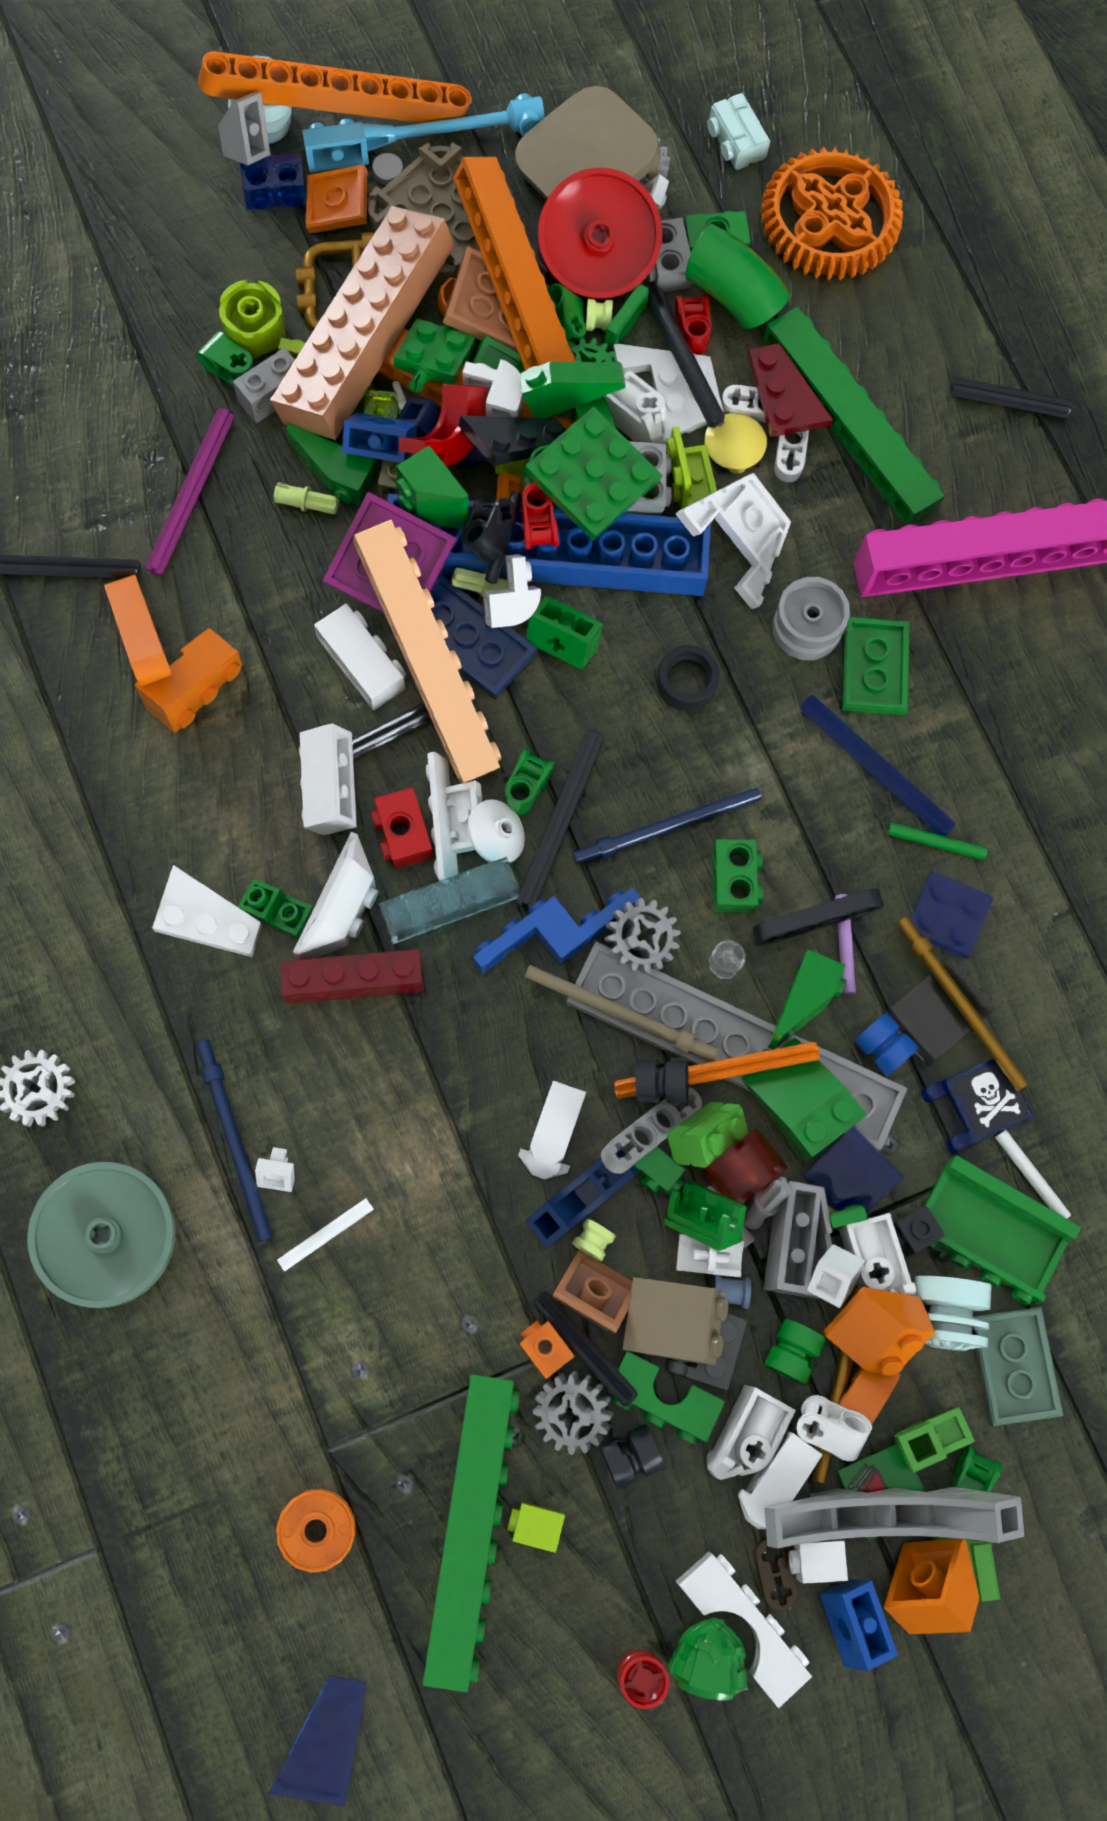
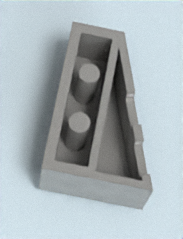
M788 1181L787 1183L792 1186V1192L780 1204L779 1212L772 1218L763 1290L825 1301L807 1291L818 1261L832 1246L830 1236L832 1228L824 1187Z

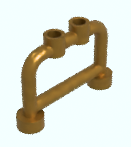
M375 232L362 233L361 240L318 243L310 247L304 254L303 267L296 268L298 287H304V294L297 295V306L299 314H305L306 323L312 331H314L319 323L317 317L316 259L322 255L351 253L353 269Z

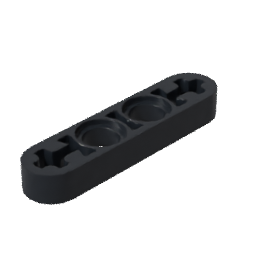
M869 889L761 922L752 929L757 945H768L873 913L883 908L884 903L879 889Z

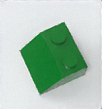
M427 446L396 466L398 480L395 483L399 490L397 501L402 510L431 525L464 529L469 519L468 494L430 446Z

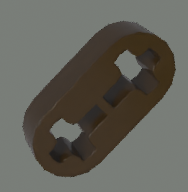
M767 1537L759 1540L754 1548V1561L762 1596L772 1609L787 1611L796 1604L798 1598L794 1574H791L789 1566V1552L787 1547L773 1548L780 1550V1556L775 1558L777 1570L772 1571L770 1562L762 1560V1554L767 1552ZM778 1576L781 1586L789 1588V1594L784 1596V1602L781 1604L778 1599L771 1598L770 1593L776 1590L774 1577Z

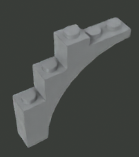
M893 1487L870 1493L834 1488L810 1493V1498L764 1507L767 1546L773 1548L825 1540L878 1536L950 1537L993 1543L1025 1537L1021 1497L959 1487H948L930 1492Z

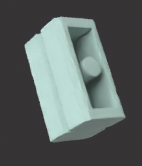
M737 94L728 100L724 99L711 106L710 117L707 121L708 130L712 137L718 138L721 144L722 156L726 161L730 160L734 168L739 170L749 166L750 163H757L767 157L770 139L744 94Z

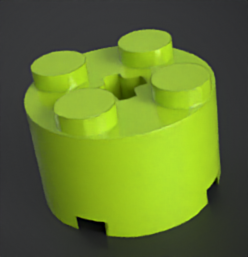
M242 280L230 285L221 295L219 316L225 335L237 345L247 350L251 354L252 359H257L278 347L281 338L286 336V325L279 294L271 285L262 281L248 283L247 280Z

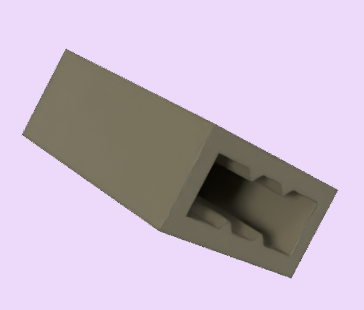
M633 1277L622 1350L636 1354L716 1366V1360L721 1356L723 1350V1337L720 1336L722 1321L726 1320L728 1314V1300L725 1299L726 1293L715 1288Z

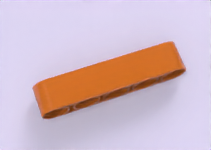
M134 574L105 584L104 587L139 686L141 687L171 676V669L136 575Z

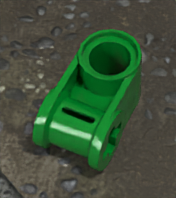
M552 284L547 290L555 304V311L561 326L565 330L567 342L573 338H582L586 334L583 299L561 284Z
M217 331L196 353L198 361L206 370L217 375L233 386V388V381L253 368L251 354L220 331Z
M525 748L506 784L504 803L518 816L529 813L541 790L548 783L556 762L552 760L547 762L532 755L529 749ZM520 791L524 792L528 797L524 800H516L512 797V794Z
M967 1445L957 1459L947 1488L959 1487L991 1492L1001 1474L1002 1463L997 1460L992 1462L975 1453L974 1447Z

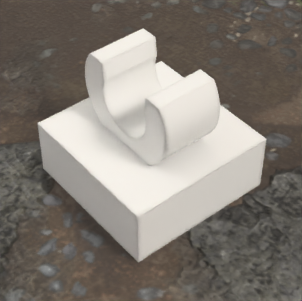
M273 1147L270 1160L258 1158L255 1170L257 1187L292 1192L295 1180L294 1164L287 1163V1149Z

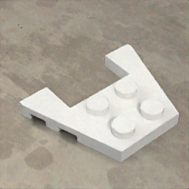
M614 344L613 351L616 352V361L621 362L624 374L630 370L633 373L650 371L654 389L665 399V433H662V444H666V439L671 438L672 427L679 426L681 434L685 432L689 434L707 425L671 351ZM694 354L723 411L710 356Z
M752 473L679 510L676 515L693 537L701 534L715 518L751 564L750 569L734 588L747 605L754 609L760 607L764 597L761 594L764 586L770 582L773 574L770 569L774 558L779 557L791 521L756 475Z

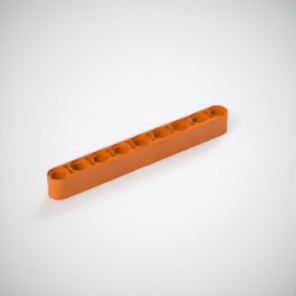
M216 51L205 54L198 78V85L201 91L212 97L237 100L258 91L261 92L262 102L266 104L414 123L465 117L472 99L469 91L458 84Z

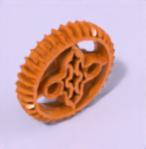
M824 146L819 153L812 148L808 152V156L800 152L797 159L790 157L787 164L782 163L779 170L774 172L771 180L766 185L761 206L762 227H764V237H769V246L775 247L776 255L784 254V263L792 261L793 270L798 267L803 268L804 276L809 271L814 272L816 279L820 274L826 275L828 281L832 278V275H836L840 281L844 278L845 274L851 279L856 275V272L863 276L867 269L873 270L877 263H882L885 260L886 255L891 253L894 244L897 243L902 228L903 206L902 200L899 199L900 190L894 189L895 180H888V172L880 173V164L872 166L870 164V157L862 160L860 159L859 152L855 156L850 155L848 148L843 153L838 152L836 146L832 152H827ZM820 175L842 177V179L832 186ZM786 190L791 193L794 210L801 216L795 224L793 234L785 225L780 214V202ZM870 194L878 203L884 220L883 228L878 238L872 234L871 219L863 211L869 201ZM829 241H832L846 253H830L821 251V249Z

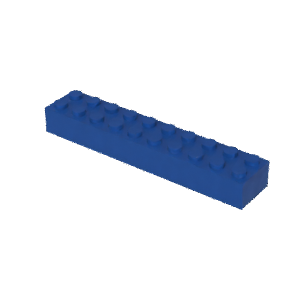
M388 494L387 502L402 509L397 501L399 494ZM468 500L469 516L475 502L472 500ZM522 505L520 506L506 555L519 554L525 557V561L529 562L531 566V582L695 596L704 595L708 580L711 522L701 534L693 537L677 517L624 513L592 541L560 508L553 507L558 528V547H552L551 544L531 546L530 550H525L522 531ZM433 525L457 539L440 574L453 575L455 568L458 567L483 574L488 570L490 562H482L461 541L463 529ZM505 557L499 578L507 580Z

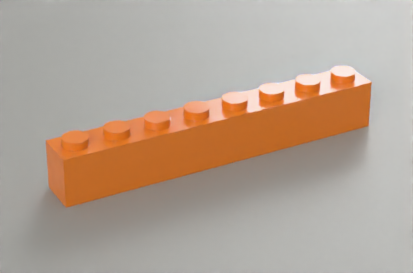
M463 157L453 180L525 371L533 366H540L547 362H576L497 157Z

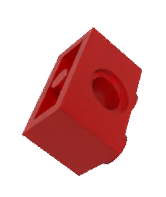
M414 788L374 798L376 810L371 811L375 829H382L386 839L380 842L385 861L392 859L394 869L396 870L433 859L431 843ZM399 824L407 825L410 828L404 835H396L392 832V829Z

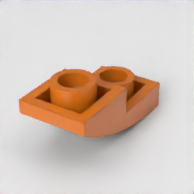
M860 1367L850 1382L852 1384L838 1405L859 1412L872 1424L888 1400L901 1374L897 1373L895 1376L867 1372Z

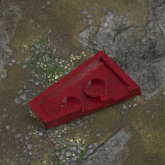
M780 344L749 349L748 359L770 437L831 426L833 419Z

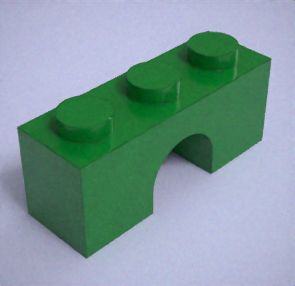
M625 1351L617 1369L636 1389L638 1396L626 1407L622 1406L614 1396H612L610 1402L627 1411L631 1410L632 1405L645 1411L643 1419L660 1428H663L665 1422L678 1429L675 1435L693 1445L696 1444L698 1439L707 1442L725 1401L694 1385H688L684 1396L679 1402L672 1405L664 1404L656 1397L653 1389L654 1379L659 1367Z

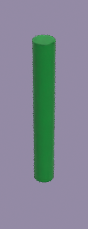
M890 822L887 835L981 860H985L988 848L893 822Z

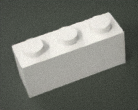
M344 604L314 624L316 637L367 704L375 711L405 690L404 677L406 673L396 659L391 661L385 654L387 649L382 640L377 635L372 637L367 631L368 625L361 613L357 610L353 612L347 604Z
M333 723L300 732V785L302 789V819L304 828L321 835H327L357 827L352 732Z

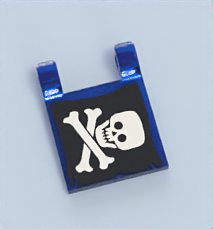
M994 1059L932 1084L921 1091L926 1103L949 1094L966 1129V1132L956 1135L945 1142L950 1153L957 1152L1034 1117L1022 1091L1019 1090L1017 1092Z

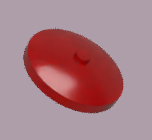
M589 168L565 178L548 196L538 224L539 250L548 272L558 284L586 299L608 300L620 297L634 290L646 279L653 269L662 244L661 217L650 193L635 178L611 168Z

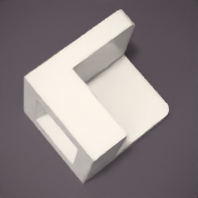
M832 1245L818 1261L807 1291L840 1308L853 1291L865 1260L836 1245Z

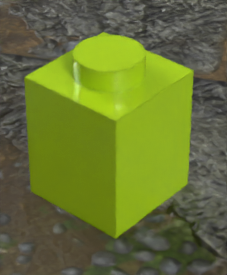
M521 1502L519 1510L512 1508L507 1531L514 1532L513 1542L556 1553L565 1514Z

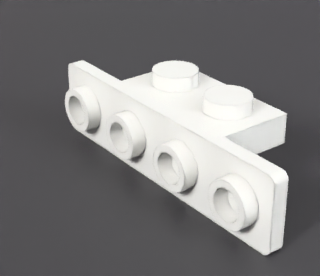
M436 752L428 753L426 775L430 782L431 795L429 796L428 803L433 814L434 825L431 830L432 841L436 849L434 870L439 881L453 887L459 885L457 854L475 850L468 835V818L472 809L482 802L481 784L474 780L450 786L448 760Z

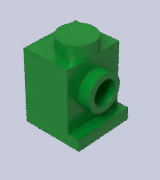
M658 1147L635 1164L640 1171L638 1174L643 1177L640 1182L654 1194L660 1191L664 1195L671 1196L673 1190L678 1191L685 1182L680 1178L685 1169L676 1164L671 1157Z

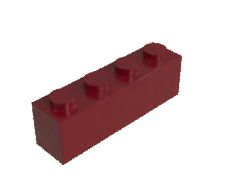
M419 949L280 962L282 995L287 1004L423 992Z

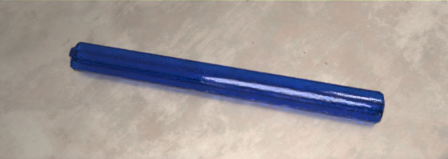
M811 695L802 703L801 710L935 832L946 836L954 828L955 822L818 698Z

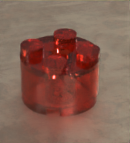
M758 1128L742 1138L743 1141L732 1146L703 1171L719 1194L741 1204L787 1169L782 1158Z

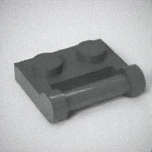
M727 1314L726 1320L722 1321L720 1336L723 1337V1350L721 1356L716 1360V1366L696 1363V1367L693 1368L686 1365L687 1361L672 1359L668 1360L666 1371L728 1391L748 1320Z

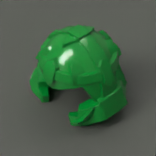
M715 1617L700 1621L687 1628L679 1639L677 1650H674L667 1665L668 1671L675 1677L674 1683L680 1689L690 1694L720 1701L732 1700L735 1694L747 1689L744 1646L740 1637L737 1636L733 1629L724 1623L723 1619Z

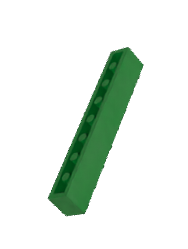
M796 307L768 323L763 343L766 346L773 344L781 345L833 419L831 426H829L831 431L905 526L917 524L938 511L945 497L941 485L929 476L920 458L911 453L902 435L893 430L887 422L884 412L876 408L869 399L866 389L862 385H858L851 376L848 366L844 362H840L833 353L830 343L815 330L812 320Z
M472 1374L470 1376L423 1686L468 1693L469 1682L477 1683L480 1659L473 1658L475 1642L483 1643L486 1619L479 1618L481 1602L489 1603L492 1580L485 1579L487 1563H495L498 1542L491 1540L493 1525L500 1526L503 1502H496L498 1486L506 1487L509 1464H502L504 1448H512L514 1427L508 1426L509 1412H517L520 1394L519 1389H513L514 1381Z

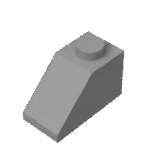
M256 91L233 101L218 125L223 156L245 165H250L270 155L261 92Z

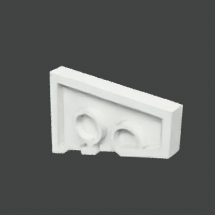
M173 865L152 929L158 933L253 957L262 924Z

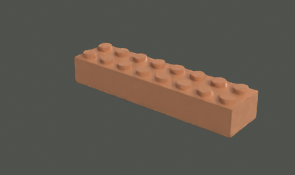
M394 206L390 208L270 399L284 425L289 423L308 432L334 440L337 439L344 427V420L353 413L455 246L444 218Z

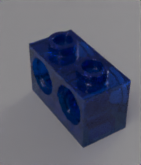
M301 153L267 156L250 165L240 163L247 210H262L278 206L292 207L298 204H306Z

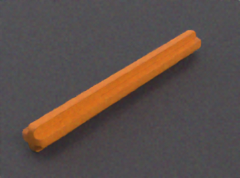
M809 1042L688 1066L689 1085L816 1061L820 1058L818 1045L816 1042ZM635 1077L614 1082L617 1098L623 1099L636 1096Z

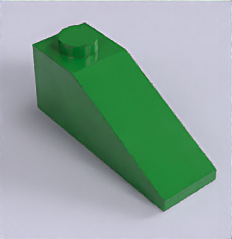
M547 362L540 366H533L527 371L520 373L521 394L534 418H549L626 388L624 369L621 362Z
M288 423L286 432L289 445L330 493L343 503H354L361 506L377 476L375 459L342 453V445Z
M807 949L795 973L768 1048L774 1050L826 1009L833 997L839 999L846 984V979L841 978L845 968L844 964Z

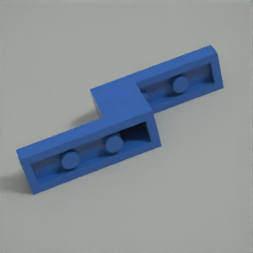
M633 887L625 893L620 890L607 900L608 906L598 913L596 910L588 913L580 921L582 925L580 927L555 896L547 902L541 899L528 910L530 914L519 922L518 919H514L508 923L501 931L503 935L492 942L491 939H488L480 944L474 951L476 955L473 956V965L482 975L535 935L559 966H561L607 931V923L617 921L612 915L614 911L620 910L625 913L623 904L630 902L635 908L636 900L641 897Z

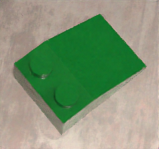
M795 1037L782 1048L802 1043ZM819 1060L750 1073L741 1078L742 1082L804 1162H807L867 1116L866 1112L847 1088Z

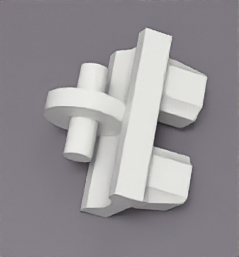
M679 1234L676 1270L741 1277L744 1241L717 1251L691 1237Z

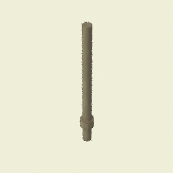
M530 965L527 969L525 977L671 1042L675 1044V1049L684 1053L691 1051L711 1061L716 1059L719 1049L694 1038L695 1034L684 1029H682V1032L535 966Z

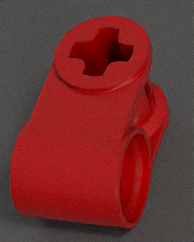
M701 294L699 298L686 299L676 296L675 319L693 354L702 355L708 349L712 327L708 295Z
M531 483L525 487L522 494L521 513L525 550H530L531 546L551 544L552 547H558V528L556 517H554L553 502L535 483ZM532 500H539L543 503V505L537 507L531 505L529 502Z

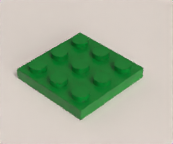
M594 406L532 459L523 471L592 541L652 489L663 476Z

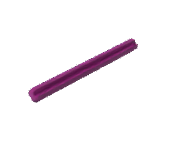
M226 408L217 409L148 558L145 568L153 575H163L234 421V414Z

